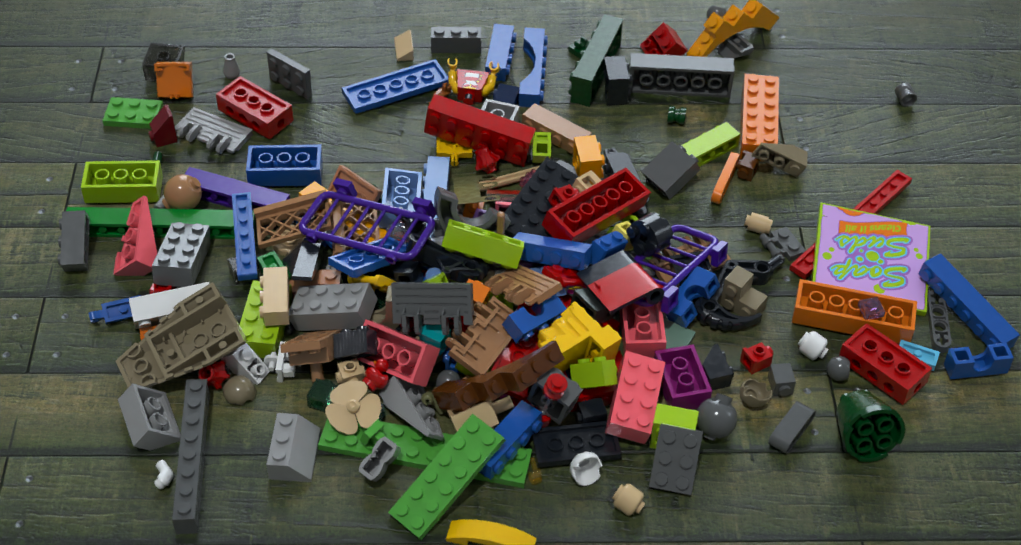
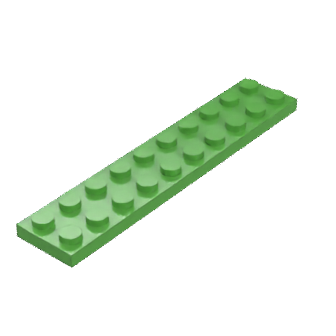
M327 418L318 443V450L366 458L372 454L374 444L371 441L365 446L360 441V438L367 429L362 428L359 423L357 432L353 435H347L337 431ZM382 422L384 426L380 431L401 448L398 457L392 464L424 470L454 436L443 433L444 438L438 440L427 437L415 427ZM521 447L514 459L509 460L502 472L496 474L491 480L481 473H478L474 479L524 488L533 449Z

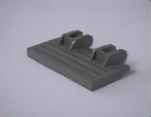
M391 283L393 324H402L403 334L409 335L410 317H414L415 334L421 335L422 315H424V324L442 325L443 335L449 334V317H454L455 335H461L462 333L461 316H463L464 325H473V283Z

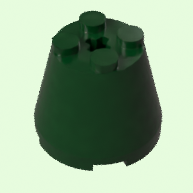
M857 390L841 395L837 406V417L842 442L847 452L863 462L877 461L889 456L887 453L897 443L901 444L905 436V423L899 413L871 394L869 390Z

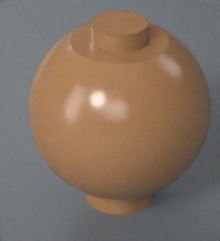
M179 174L170 178L164 187L163 205L167 209L195 208L202 196L199 180L186 174Z

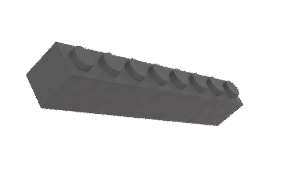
M207 379L186 380L172 518L176 534H197L199 529L210 400Z

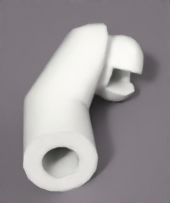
M160 460L156 464L160 474L154 483L158 489H164L165 486L170 484L174 474L165 460Z

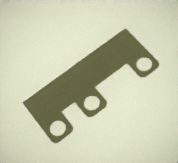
M487 174L453 178L454 193L459 200L458 204L500 200L499 195L481 197L480 188L497 187L498 182L479 183V180L495 179L497 175ZM483 176H493L492 178H482ZM489 183L495 184L493 186H483ZM487 197H496L494 200H485Z

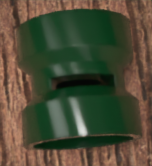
M669 106L667 123L676 121L678 124L684 125L687 108L681 107L676 109L675 106Z

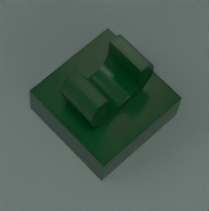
M581 36L579 40H575L569 46L568 52L580 59L582 51L586 50L587 39Z

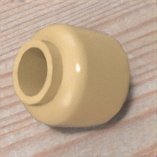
M629 483L624 486L621 484L612 497L614 507L627 516H631L634 512L639 514L645 505L642 501L644 498L643 492Z

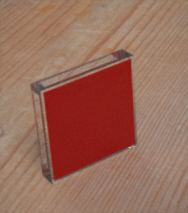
M487 189L486 196L499 195L500 200L497 201L513 202L521 190ZM487 197V198H486V200H494V199H496V197Z

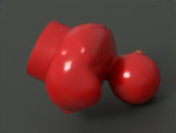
M381 358L374 361L375 368L368 367L365 370V378L362 381L365 382L367 389L371 392H374L376 389H383L388 383V375L382 374L389 368V363L386 359Z

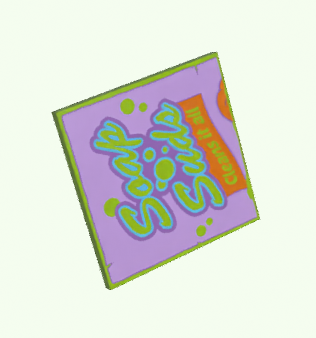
M820 203L812 281L917 301L916 315L925 316L927 313L928 284L918 273L923 263L929 260L930 226Z

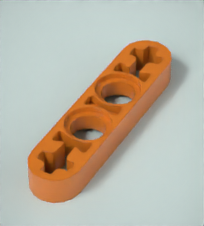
M730 153L712 193L711 202L721 204L736 171L740 154Z

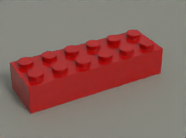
M434 94L428 106L424 133L464 147H471L473 150L488 146L494 154L500 155V159L523 167L530 155L536 128Z
M624 168L548 210L542 226L553 238L582 243L644 207L651 192L627 168Z

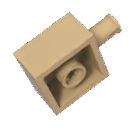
M508 395L493 403L490 401H479L465 411L447 410L455 432L461 428L472 414L494 429L495 425L499 424L497 414L514 408V405Z

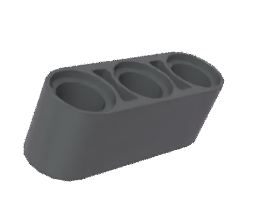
M796 401L771 434L768 444L788 454L812 422L816 411Z

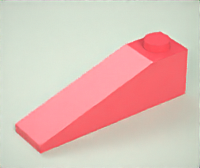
M142 196L132 204L126 223L129 228L126 234L122 236L121 242L124 244L122 251L117 252L113 275L145 276L152 271V264L157 255L148 199L146 196Z

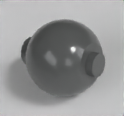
M717 393L715 398H709L700 404L697 409L699 411L697 427L700 431H703V437L715 441V438L727 437L734 431L737 425V412L731 405L733 398Z

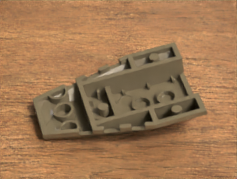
M214 282L175 305L172 313L162 317L159 320L160 324L152 331L149 329L139 343L135 342L116 360L128 388L132 383L150 387L209 366L246 343L245 334Z

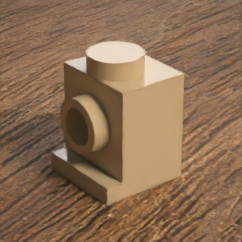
M591 170L576 178L572 187L577 188L580 193L593 186L589 181L595 185L602 180Z

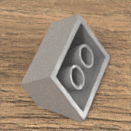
M132 383L118 401L133 446L151 451L179 442L181 434L166 393Z
M277 413L267 460V471L270 480L312 481L321 432L318 426L299 414Z

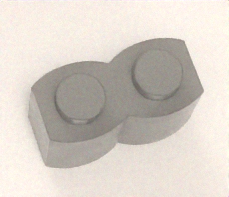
M382 437L374 445L372 454L368 455L361 462L359 472L371 481L376 482L380 480L386 473L388 465L398 457L401 448L387 437Z

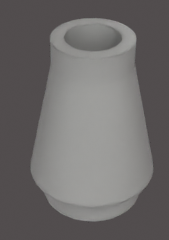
M228 53L224 56L223 74L228 79H236L239 76L240 69L234 54Z

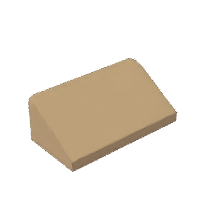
M408 30L394 38L397 61L414 60L411 30Z

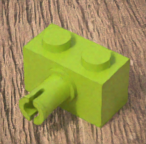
M606 356L594 357V362H590V358L577 359L578 364H570L571 380L578 383L580 388L618 384V369L615 365V359L606 360Z

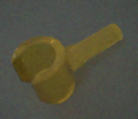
M532 457L530 460L532 472L528 473L530 483L534 485L542 481V472L537 468L536 460Z

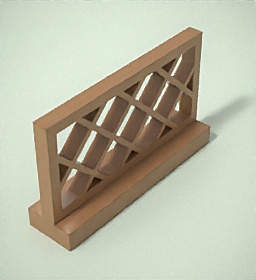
M326 189L255 208L254 215L257 224L258 247L262 249L306 237L299 230V223L302 218L298 216L305 215L315 199L321 193L326 192ZM330 199L322 202L317 211H323L321 214L315 212L313 216L317 218L312 223L309 222L307 224L309 229H316L331 207ZM331 214L326 219L327 224L322 225L319 231L325 232L333 229ZM294 220L298 221L299 223L294 228L290 226ZM276 225L280 226L276 233L271 231ZM286 229L290 231L287 235H281ZM268 234L272 236L269 240L263 241Z
M339 201L331 212L333 229L345 213L343 208H348L350 203ZM354 205L352 208L354 211L347 215L335 235L345 238L354 225L350 228L344 223L350 220L356 224L358 220L354 216L356 214L361 216L364 212L362 210L366 209V207ZM372 209L373 212L369 215L366 214L358 226L364 233L359 235L354 232L352 236L356 238L354 239L355 241L362 242L371 229L366 227L364 223L369 221L374 225L378 219L377 210ZM378 226L371 235L374 238L373 241L379 240ZM332 242L333 256L350 248L353 249L352 247Z

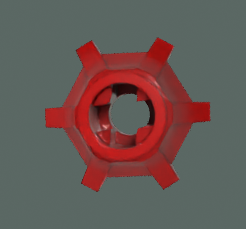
M488 146L475 151L476 171L482 170L489 174L497 170L495 166L501 158L500 155L494 154Z
M222 360L200 368L199 378L207 379L208 386L212 385L216 389H221L223 381L230 377V374L226 373V362Z

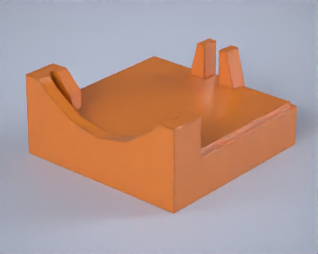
M156 62L154 64L158 98L178 99L192 98L194 96L192 62Z

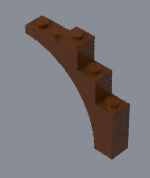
M551 341L538 350L508 365L471 378L446 381L431 392L440 409L465 411L479 401L492 402L507 391L522 392L537 382L539 376L565 360L557 341Z

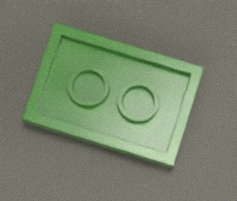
M111 97L103 118V125L150 129L149 123L163 108V101Z

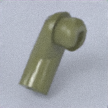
M425 392L421 396L422 403L425 406L434 405L439 415L447 411L439 408L432 392Z

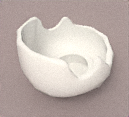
M583 452L573 458L570 464V473L578 485H591L600 478L599 468L602 467V463L595 453Z

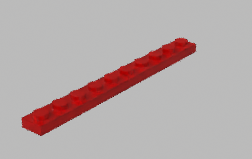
M896 170L862 200L854 210L878 214L911 184L912 178ZM815 243L790 265L789 270L803 279H806L813 272Z

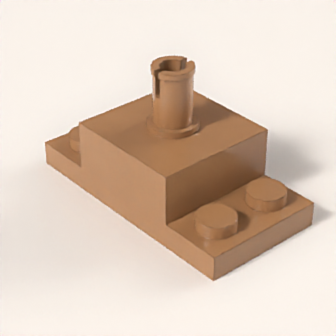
M343 329L303 333L281 344V353L288 352L290 366L310 364L311 381H323L325 378L322 363L334 360L333 334L340 333V330Z

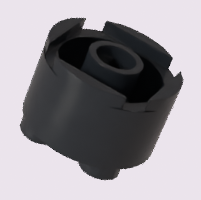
M655 212L649 213L634 221L627 228L626 233L630 237L629 239L636 255L651 257L670 246L673 231L669 222L665 218L662 219L658 216L660 214Z

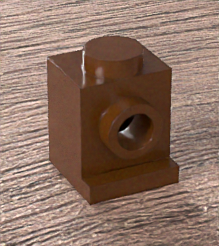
M744 150L742 159L738 161L736 167L739 170L737 175L738 178L751 182L759 168L760 160L751 156L752 152Z

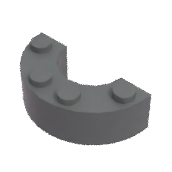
M437 186L434 195V208L444 231H446L449 219L497 233V213L501 211L489 207L479 217H463L457 212L459 200L456 194ZM505 213L506 230L511 221L508 215Z

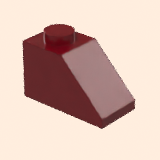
M164 105L149 123L151 131H148L150 141H154L157 148L177 142L173 115L168 105Z

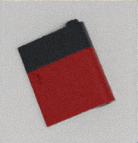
M619 251L576 273L578 278L610 314L642 298L650 305H655L664 297V290L627 251Z

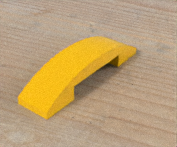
M471 519L451 521L446 537V542L468 545V541L484 545L536 544L534 536L519 529L495 522Z

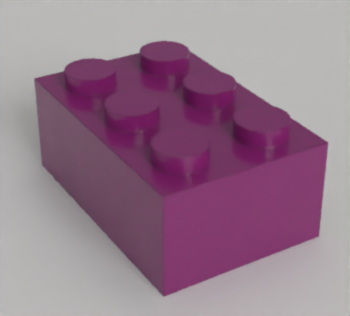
M694 344L655 351L654 359L665 362L661 390L667 405L692 410L697 409L703 401L711 398L712 389Z

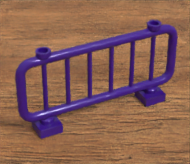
M336 178L333 182L336 192L326 191L321 193L299 223L300 232L306 235V239L311 243H316L318 238L386 256L385 260L394 265L397 260H412L419 254L435 228V220L433 218L436 212L431 200L415 197L411 202L415 212L357 198L358 193L352 181ZM326 199H334L335 201L316 229L307 228V224L322 202ZM339 201L350 203L331 234L319 231ZM354 205L366 207L346 238L335 235ZM370 208L382 211L362 242L350 239ZM386 212L398 215L379 246L366 243ZM402 216L414 219L395 250L382 248ZM418 220L428 223L410 252H398Z
M677 224L671 226L673 233L683 232L711 243L708 247L673 235L672 239L703 250L696 256L671 246L666 248L693 258L688 265L659 254L653 255L683 267L684 269L678 274L644 262L643 260L646 257L643 255L634 257L639 264L674 277L668 283L653 278L657 284L664 286L662 288L664 290V297L660 301L661 312L668 314L678 305L679 288L675 286L709 255L711 257V265L718 267L727 259L728 242L722 240L719 242L711 234ZM643 298L634 302V304L643 307L654 306L647 303Z

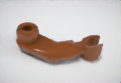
M444 83L440 89L433 93V96L434 94L443 97L448 96L452 88L450 83Z

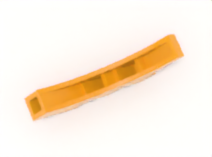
M749 0L742 10L732 4L723 18L715 12L710 15L703 25L706 28L686 55L707 57L719 44L740 31L754 27L765 28L770 31L780 17L757 0Z

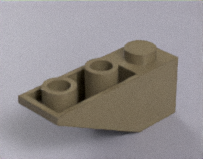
M761 143L751 154V156L795 177H798L807 167V151L790 144Z

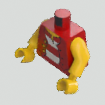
M448 58L447 66L450 69L448 72V82L452 87L453 93L457 94L459 101H463L464 104L471 106L473 102H482L484 97L493 92L497 78L495 75L500 71L499 63H497L495 69L492 68L493 62L489 63L491 71L489 75V72L462 69L455 71L458 64L457 59L455 58V64L451 65Z

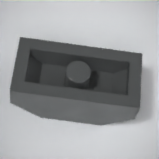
M736 33L719 45L717 52L723 58H737L752 53L754 46L740 34Z

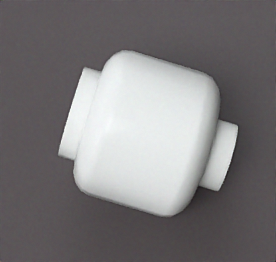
M815 331L806 332L798 342L800 346L799 351L811 360H816L818 357L822 359L829 350L826 348L828 341Z

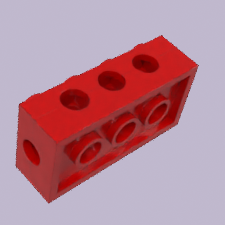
M241 76L216 93L219 111L268 139H271L294 121L291 104Z
M867 323L842 344L839 356L850 360V368L902 405L927 384L932 367Z

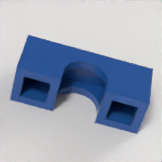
M697 266L688 275L684 283L678 287V305L666 314L667 319L687 328L698 314L691 301L697 297L710 299L720 287L716 274Z
M556 294L539 305L535 303L531 309L536 316L529 314L524 307L508 315L502 326L516 344L522 340L525 342L530 340L535 335L534 333L549 327L550 324L561 317L560 315L567 308Z
M1007 343L989 344L983 353L972 356L969 347L951 348L948 350L944 366L950 379L1008 373L1014 357Z

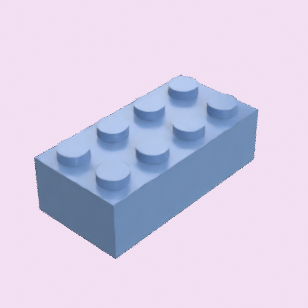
M385 168L381 203L394 207L401 206L403 209L415 212L411 202L415 197L420 198L422 172ZM386 212L379 223V227L390 229L397 216ZM400 220L394 229L406 231L405 223Z

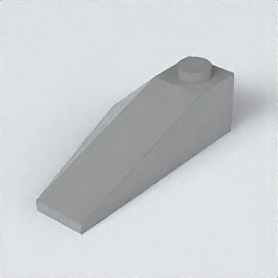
M393 376L386 387L379 392L383 399V404L427 437L442 440L444 436L439 422L433 418L436 414L435 410L430 408L429 405L425 406L421 401V396L426 392L424 387Z

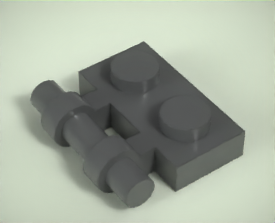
M787 227L770 232V237L765 233L759 236L764 248L771 252L772 258L780 255L782 257L781 260L784 262L786 260L784 257L790 262L799 258L806 251Z

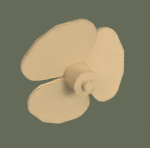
M348 381L340 384L330 393L332 403L326 407L325 414L329 423L337 431L353 435L358 430V423L362 428L367 429L379 419L382 409L380 398L373 393L363 398L367 392L365 382Z

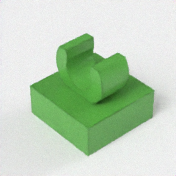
M379 419L376 420L363 433L360 441L365 446L371 441L375 445L379 439L385 436L380 432L384 424Z

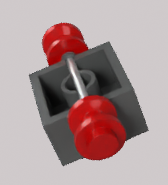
M553 367L539 376L537 382L533 384L527 400L535 406L534 408L542 412L543 424L541 428L547 427L551 419L560 425L575 407L583 389L580 388L578 383L563 375L562 371L558 368Z

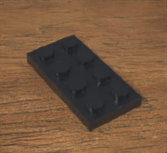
M607 421L543 427L532 435L537 466L540 468L569 465L577 454L583 452L595 453L600 461L621 459L622 454L618 437L605 433Z

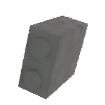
M673 141L641 171L645 179L669 200L701 170L697 164L699 162L698 159L692 154L689 156L681 144L676 145Z

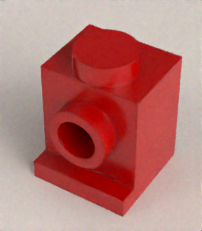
M570 184L560 188L556 187L553 189L548 201L555 207L579 194V190L573 188Z
M762 342L749 348L744 347L742 348L740 362L752 375L770 366L773 359V350Z

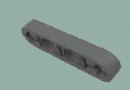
M931 290L927 298L931 346L933 350L939 351L942 354L948 352L952 342L946 301L936 294L934 290ZM933 312H939L942 316H936ZM935 326L942 327L944 331L936 330Z

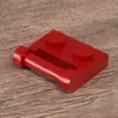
M559 265L543 267L541 273L561 282L562 288L567 286L587 288L576 274L580 272L579 270L564 268Z

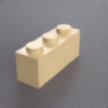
M263 268V276H260V288H263V291H260V303H263V306H259L260 318H264L265 326L289 325L288 268Z

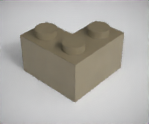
M737 265L725 278L720 305L740 316H752L765 310L768 296L752 288L754 274Z

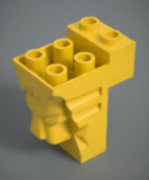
M576 301L564 310L560 315L561 317L555 320L550 327L539 330V348L551 341H557L565 360L554 366V368L560 369L562 373L570 368V364H577V359L590 358V362H594V357L606 356V360L615 359L622 340L619 333L609 325L602 328Z

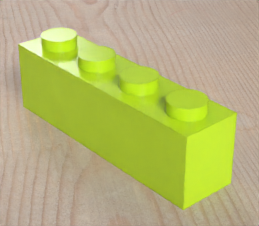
M725 122L689 140L682 146L686 149V153L689 156L692 154L698 159L699 162L697 164L701 167L739 146L740 133Z
M449 219L441 246L450 252L458 251L470 258H481L486 263L492 264L495 262L501 264L506 269H517L524 249V241Z

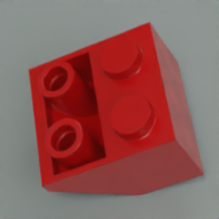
M664 22L640 44L645 54L683 56L688 51L676 31Z

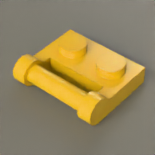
M348 275L347 278L349 284L370 283L374 292L376 289H379V291L387 293L388 286H391V283L396 282L383 275H361L357 278H352Z

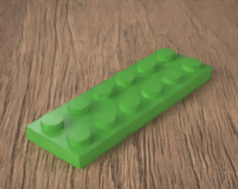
M472 414L388 513L417 538L422 540L506 441L505 438Z

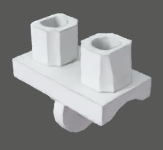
M280 346L278 356L276 352H271L270 355L264 357V364L268 367L269 371H274V368H276L275 371L278 374L277 382L283 383L284 377H295L296 367L290 366L287 363L289 361L288 352L281 353Z

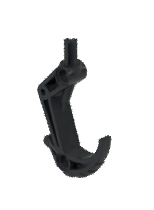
M403 216L400 219L405 223L404 227L407 232L414 219ZM418 220L406 239V253L413 249L426 228V222ZM430 237L415 257V259L440 269L441 272L444 271L448 280L460 283H467L468 279L481 282L487 276L490 268V263L484 262L481 258L466 259L454 252L447 251L445 247L433 242Z
M780 255L774 256L769 261L727 260L718 277L720 287L710 299L704 297L695 298V309L698 313L696 317L700 320V323L705 326L709 325L712 329L726 331L745 329L759 323L762 318L760 312L752 316H738L728 312L720 305L725 278L738 265L754 274L752 285H765L773 275V271L784 263L781 260L782 257Z

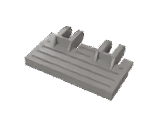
M195 107L175 126L178 138H183L186 135V140L192 142L197 137V140L207 143L206 147L209 150L216 146L215 151L217 153H223L225 149L230 153L239 151L253 135V130Z

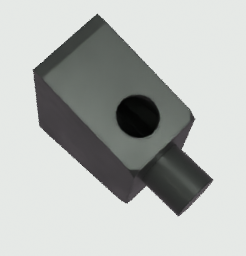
M588 288L574 290L570 305L576 301L599 324L613 319L615 313L610 314Z

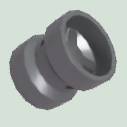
M902 83L896 87L895 94L902 106H911L917 101V95L913 91L911 84Z

